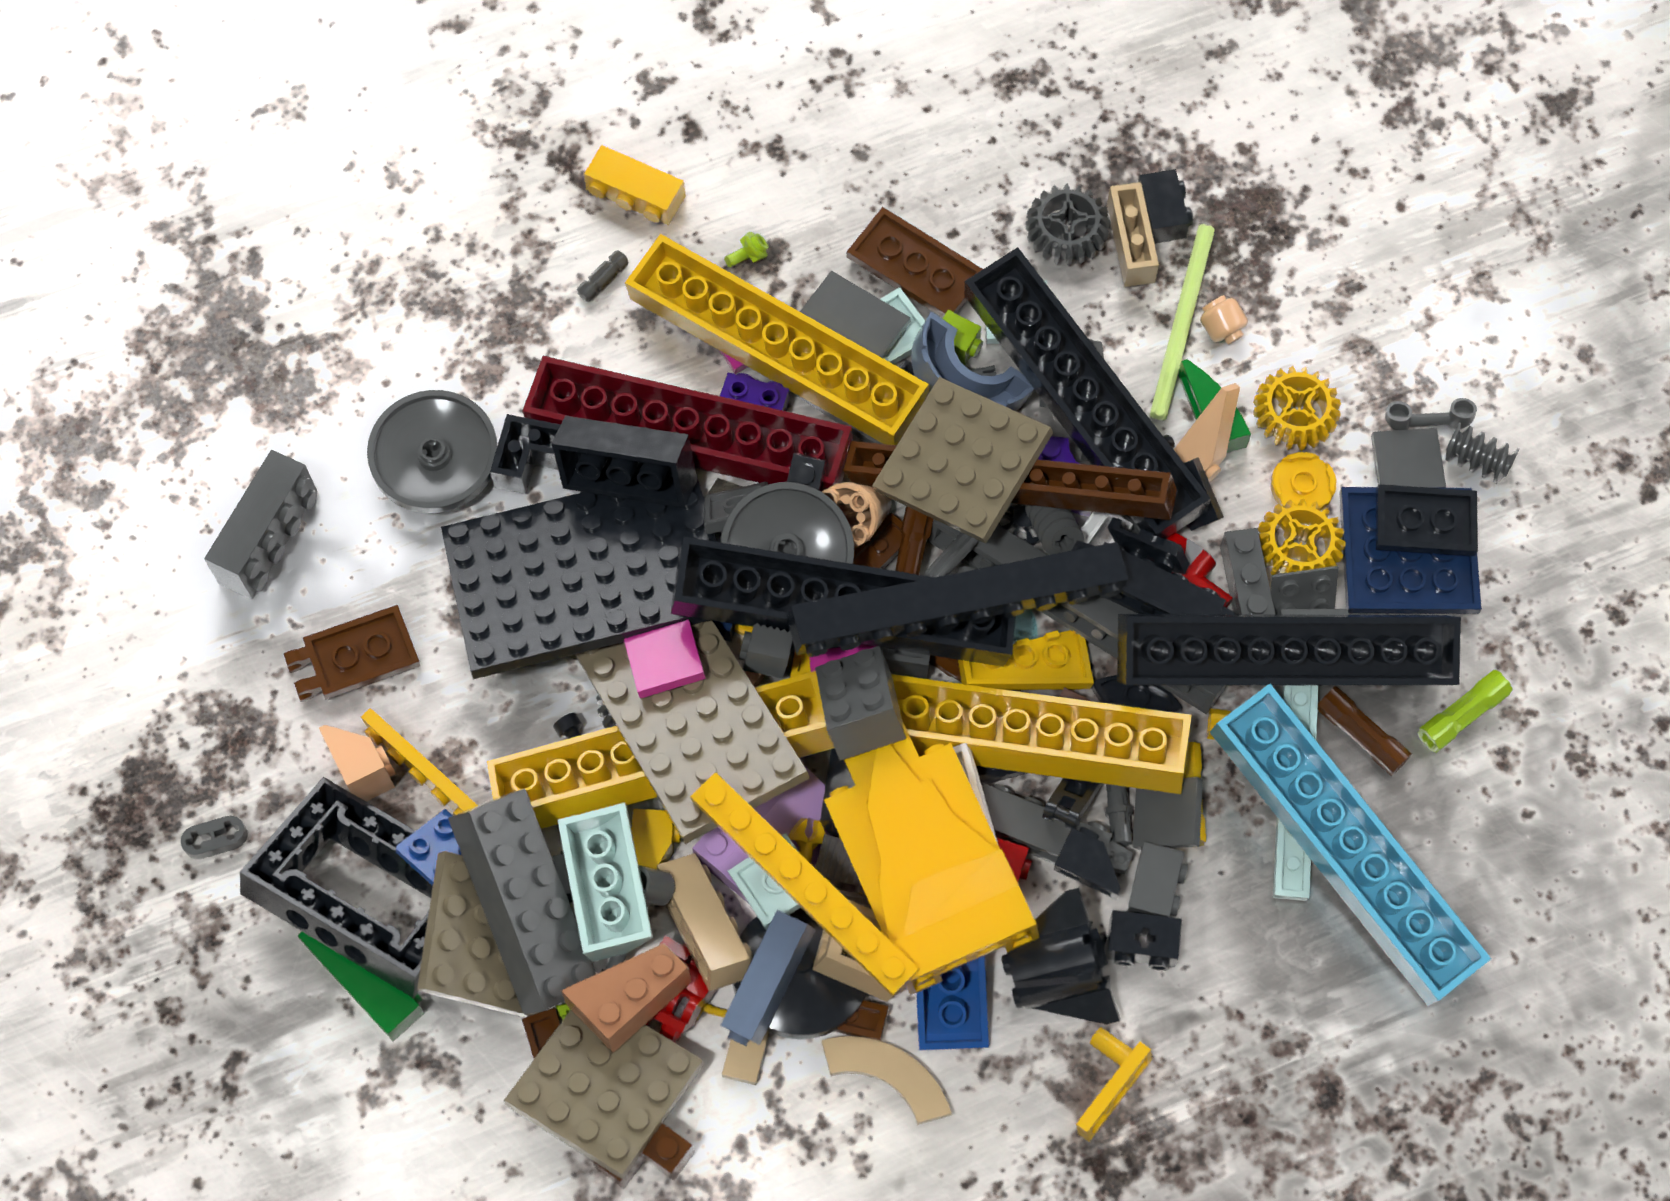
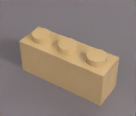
M1141 182L1110 186L1107 209L1124 287L1155 283L1159 263Z

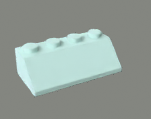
M622 803L559 819L558 825L583 954L594 962L626 954L652 939L653 936L626 804Z

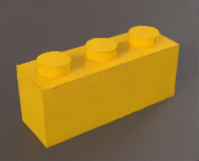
M604 145L600 146L584 173L586 189L593 196L601 199L605 197L616 202L622 209L628 211L632 209L655 223L661 222L669 226L686 197L684 180Z

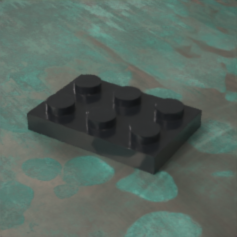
M1378 484L1376 488V550L1476 556L1478 552L1477 491Z

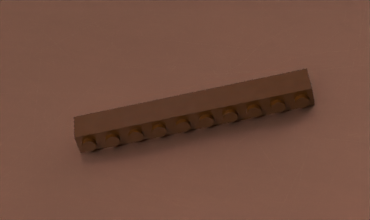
M851 441L844 467V472L851 483L872 487L897 445ZM1037 459L1011 503L1171 520L1177 488L1171 473Z

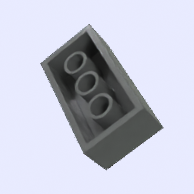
M272 449L270 450L204 558L218 584L250 599H253L257 591H261L268 580V572L273 564H277L281 560L285 544L290 536L293 537L298 532L303 514L306 509L309 510L313 507L317 499V489L305 464Z

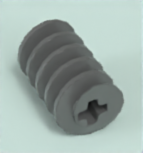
M1459 421L1446 448L1445 460L1449 462L1457 455V465L1459 467L1470 461L1469 471L1472 473L1481 466V476L1483 478L1494 472L1493 482L1496 484L1504 477L1506 478L1519 452V448L1510 455L1508 454V443H1504L1497 449V438L1493 437L1488 443H1484V432H1480L1473 438V427L1469 426L1462 433L1460 432L1461 422Z
M1025 505V511L1031 525L1034 527V531L1038 535L1043 549L1048 554L1072 551L1077 540L1083 542V532L1075 521L1071 509Z

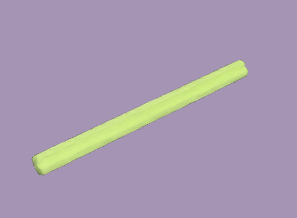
M1201 224L1197 229L1153 399L1150 417L1160 421L1167 419L1215 231L1214 227Z

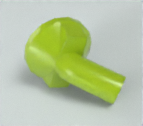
M749 231L740 239L743 248L725 256L724 260L728 267H732L748 258H751L753 262H758L767 257L766 250L768 249V244L759 233L754 234Z

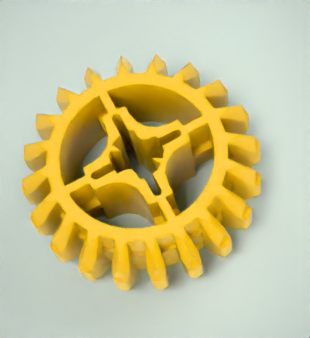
M1292 365L1288 370V374L1280 368L1275 376L1269 374L1266 377L1265 383L1259 385L1258 394L1255 395L1253 401L1256 406L1253 410V415L1259 418L1256 423L1257 428H1266L1264 431L1265 438L1275 437V446L1283 441L1287 443V450L1291 449L1293 444H1297L1300 451L1305 449L1306 443L1314 449L1318 445L1319 440L1325 442L1329 437V433L1335 431L1337 427L1336 422L1339 421L1341 416L1338 410L1341 406V399L1336 398L1337 388H1328L1330 384L1329 378L1322 381L1318 379L1320 375L1319 370L1310 375L1307 374L1306 366L1302 368L1301 372H1297ZM1274 397L1279 401L1278 406L1282 409L1280 416L1275 413L1272 406ZM1313 401H1316L1321 409L1322 417L1320 419L1315 415L1316 411L1312 407Z
M1304 498L1299 501L1298 506H1295L1290 499L1286 502L1285 508L1278 503L1274 507L1273 512L1268 511L1264 516L1265 522L1259 523L1258 532L1265 567L1273 566L1271 575L1278 574L1279 572L1282 574L1337 566L1336 563L1342 560L1343 554L1341 551L1345 547V541L1340 539L1344 534L1343 528H1335L1339 522L1338 517L1328 519L1329 508L1323 509L1322 512L1317 510V501L1311 507H1308ZM1282 528L1285 541L1278 548L1275 541V532ZM1320 537L1323 538L1325 543V553L1321 557L1316 553L1317 547L1315 546ZM1296 539L1299 540V542H1300V540H1302L1300 544H1298L1297 542H1294V541H1295Z

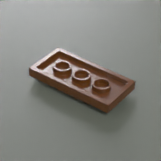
M884 207L878 211L846 251V258L896 289L900 287L905 295L942 318L948 310L954 313L959 311L966 302L964 297L965 281L983 270L978 265Z

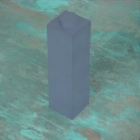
M776 910L720 1025L730 1030L728 1038L744 1046H747L749 1040L758 1045L761 1044L814 935L815 929L796 918Z

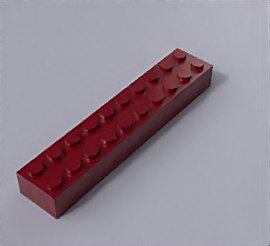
M542 356L522 410L525 418L560 425L565 416L688 434L695 468L757 483L767 482L768 485L787 482L794 453L828 460L821 492L837 483H842L850 442L853 441L852 426L548 356Z

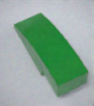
M1186 359L1181 361L1178 377L1195 420H1197L1220 391L1221 387L1205 371ZM1237 407L1227 453L1247 448L1251 436L1249 428Z

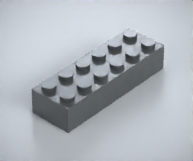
M525 788L502 795L449 817V823L523 1014L546 1011L564 1002L561 990L596 975V971L592 961L583 954L576 919Z

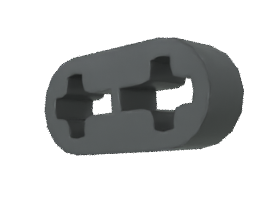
M224 816L186 829L181 836V846L189 857L197 860L241 847L246 842L248 832L244 823L238 817ZM233 825L235 830L239 831H236L234 838L229 840L223 834L228 832L227 827ZM199 835L202 840L206 841L201 842V848L196 850L190 844H193L195 842L194 837Z

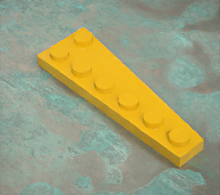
M369 708L361 716V719L367 726L364 733L377 746L383 743L388 748L386 753L399 766L404 763L410 769L408 771L410 776L419 785L423 786L426 784L431 789L430 793L441 805L445 806L447 804L453 810L452 813L454 815L478 806L375 711Z

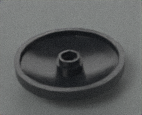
M799 908L789 916L808 924L815 929V932L767 1031L791 1039H811L832 1033L843 1024H846L856 1011L859 1010L866 993L812 970L823 928L802 908ZM755 917L739 936L742 943L749 945L752 957H754L767 931L758 917ZM842 948L841 955L855 960ZM742 981L732 984L735 994Z

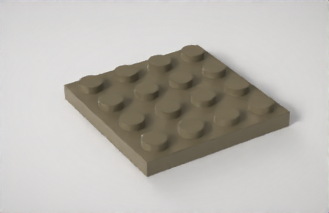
M939 377L872 487L876 492L986 544L1052 436L1053 431L1050 426Z
M447 851L438 853L417 991L524 1018L540 1013L524 1015L463 856Z
M570 1010L506 1096L504 1104L603 1168L624 1179L702 1068L703 1060L646 1025L612 1053Z

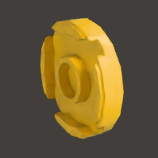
M1297 452L1287 455L1277 464L1271 476L1270 489L1274 499L1285 508L1286 502L1290 499L1295 506H1298L1299 501L1304 498L1306 506L1311 507L1317 501V510H1323L1329 505L1336 491V476L1332 467L1313 453Z

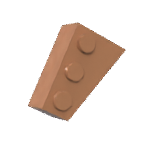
M663 943L565 988L561 992L569 1009L614 1053L692 981L688 967Z

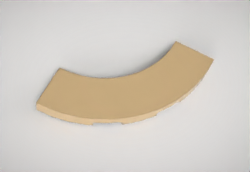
M846 1036L821 1040L830 1076L860 1074L884 1081L893 1087L905 1100L915 1117L917 1125L951 1116L952 1113L948 1102L933 1076L918 1061L904 1051L890 1044L864 1037Z

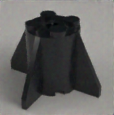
M1080 889L1067 890L1035 918L1039 938L1002 955V965L1007 976L1012 975L1015 988H1012L1014 1003L1017 1008H1031L1106 1025L1119 1022L1120 1016L1110 987V975L1103 976L1102 968L1108 965L1104 949L1108 938L1106 931L1099 933L1097 928L1091 929L1093 922L1092 920L1089 921Z

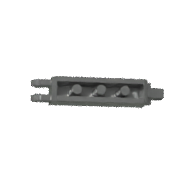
M984 784L982 789L996 837L1029 848L1028 854L1055 864L1071 829L1065 827L1064 822L1056 819L1052 822L1042 818L1045 807H1043V803L1032 797H1024L1022 799L1012 795V792L1002 785L993 784L989 786ZM1079 822L1076 830L1079 831L1080 827H1085L1099 835L1098 840L1104 842L1114 872L1125 875L1133 852L1112 841V834L1108 833L1104 826L1095 822H1088V824Z

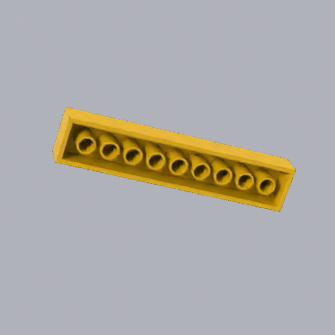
M662 234L657 237L625 281L630 300L770 380L782 384L785 388H789L791 392L883 444L897 445L930 393L928 383Z
M816 671L755 687L799 758L834 748L826 729ZM617 726L487 761L493 799L525 788L540 829L557 825L559 819L622 803L630 805L657 797Z
M892 674L901 718L919 757L925 755V750L936 744L942 743L946 746L951 743L955 747L966 743L972 751L976 766L1181 794L1192 715Z

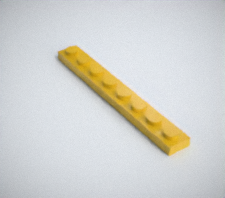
M716 772L690 796L691 800L891 996L894 997L919 972V968Z

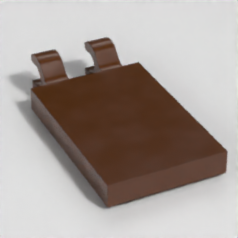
M398 605L303 637L305 647L290 650L283 654L290 673L303 669L309 663H312L315 676L294 682L300 702L307 701L320 692L323 693L325 700L420 667L418 656Z

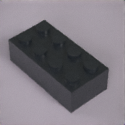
M565 416L552 442L563 489L685 508L697 482L688 434Z

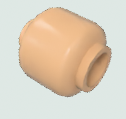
M1223 295L1202 308L1204 313L1200 321L1213 342L1225 340L1227 345L1244 336L1241 330L1247 325L1248 319L1236 299H1226Z

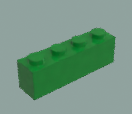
M301 932L297 935L307 949L393 1042L425 1014L419 1006L423 999L418 993L412 998L306 933Z

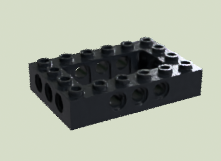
M323 777L240 871V894L410 997L414 998L419 992L417 988L429 912L422 921L419 919L416 921L413 932L400 946V933L395 927L390 924L386 926L365 914V909L362 907L355 908L337 897L335 891L331 889L327 891L308 880L307 875L303 873L304 869L329 840L332 839L431 898L433 886L396 853V846L414 833L415 830Z

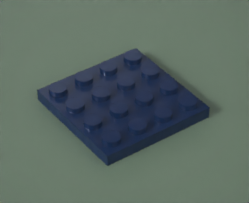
M1341 487L1339 497L1341 528L1344 531L1342 540L1345 541L1343 564L1346 609H1348V613H1480L1482 608L1477 554L1476 556L1376 550L1377 487ZM1444 488V489L1472 490V488Z

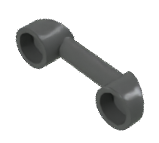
M1459 398L1452 402L1449 412L1412 414V409L1407 403L1395 401L1387 406L1385 419L1395 430L1449 425L1451 428L1456 429L1459 421L1461 422L1460 429L1473 422L1477 407L1473 401Z

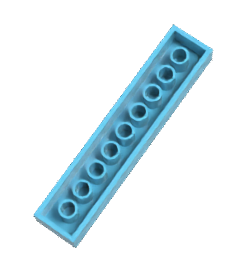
M1268 684L1213 727L1210 731L1211 735L1427 1006L1442 999L1491 960V957L1271 684Z

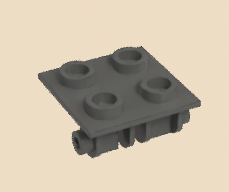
M1338 566L1272 575L1271 596L1275 614H1279L1281 609H1335Z

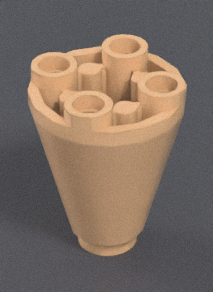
M845 482L837 483L822 491V493L837 504L845 515L852 531L854 547H859L871 539L890 512L892 505L891 498L876 492L871 486Z

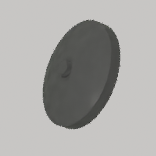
M426 390L401 398L381 414L374 424L368 439L367 459L375 483L389 500L411 511L440 513L463 506L483 491L491 480L490 470L498 441L491 420L475 402L451 391Z
M773 483L749 493L729 514L720 537L721 543L849 564H853L854 559L853 535L842 510L831 498L821 491L800 483Z

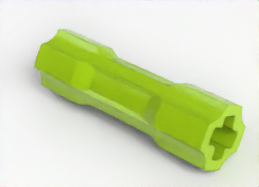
M1492 670L1442 713L1436 714L1422 725L1419 731H1417L1420 740L1429 750L1437 753L1487 710L1493 709L1508 697L1510 692L1513 691L1510 682L1501 672Z

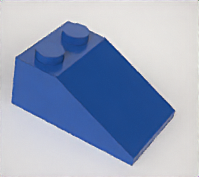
M985 955L941 974L942 982L916 993L919 1050L989 1048Z

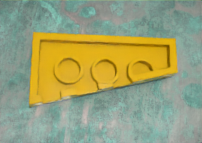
M1057 630L1045 633L1044 637L1031 640L1028 638L1017 640L1013 644L1012 656L1004 667L958 660L962 684L1004 690L1063 689L1064 687L1067 689H1090L1094 684L1086 640L1080 634H1076L1074 630L1060 633Z

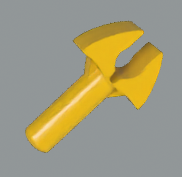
M801 818L794 825L788 837L790 840L797 842L799 853L811 864L813 849L819 844L822 845L824 834L826 833L821 822L814 820L813 833L807 838L805 829L808 819Z

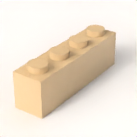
M696 853L658 864L657 870L669 872L674 878V894L665 905L708 990L712 991L742 981L752 962V952L749 945L742 943L740 940L738 926L734 917H728L721 892L714 890L708 867L705 864L701 865Z

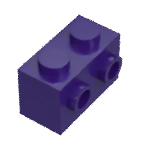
M728 372L720 393L721 397L786 412L790 404L789 388H785L782 384L775 381L766 383L755 380L752 376L745 373H738L736 375Z

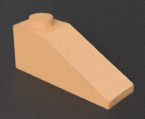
M1236 383L1220 389L1173 449L1183 463L1199 457L1209 482L1221 471L1219 465L1226 457L1240 386Z

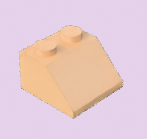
M328 725L319 727L338 769L352 794L367 802L395 788L390 777L396 773L382 745L375 748L369 737Z

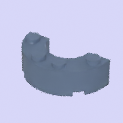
M930 312L917 333L912 346L911 361L915 377L929 384V392L938 378L941 377L1014 411L1019 410L1034 390L1025 376L1012 366L1004 373L996 376H982L970 371L960 362L955 352L954 338L958 329L933 312Z

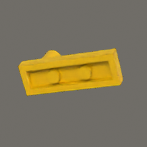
M1102 1027L1095 1032L1090 1040V1045L1120 1067L1076 1123L1078 1134L1088 1142L1091 1141L1152 1061L1151 1049L1139 1041L1135 1048L1132 1049Z

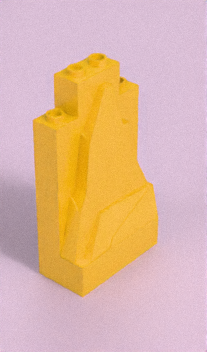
M903 723L906 739L844 759L855 786L851 788L848 786L839 787L829 794L830 797L824 799L883 935L919 968V972L906 984L911 996L942 982L940 975L1003 946L1009 952L1038 939L1039 934L1035 919L1002 849L998 846L952 744L950 743L946 746L942 743L936 744L925 750V755L919 757Z

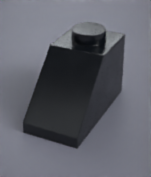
M1080 827L1078 831L1071 828L1053 870L1116 900L1121 888L1104 842L1098 840L1099 835L1090 829Z

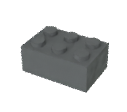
M880 645L861 650L856 654L838 660L828 661L824 665L815 667L826 729L840 761L906 739L893 677Z

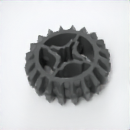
M1067 183L1064 185L1063 190H1059L1054 185L1051 188V194L1043 190L1040 194V199L1034 198L1032 208H1029L1026 218L1028 220L1025 223V229L1028 232L1027 238L1029 242L1034 243L1033 249L1035 252L1043 250L1042 257L1044 260L1053 256L1055 265L1060 262V259L1066 260L1068 267L1072 264V259H1076L1080 264L1084 262L1085 256L1093 259L1096 251L1103 249L1104 242L1109 236L1110 220L1107 217V207H1101V197L1092 199V190L1082 193L1080 184L1075 190H1070ZM1066 217L1068 219V224L1071 225L1070 232H1068V225H1065ZM1084 236L1083 238L1074 240L1077 237Z

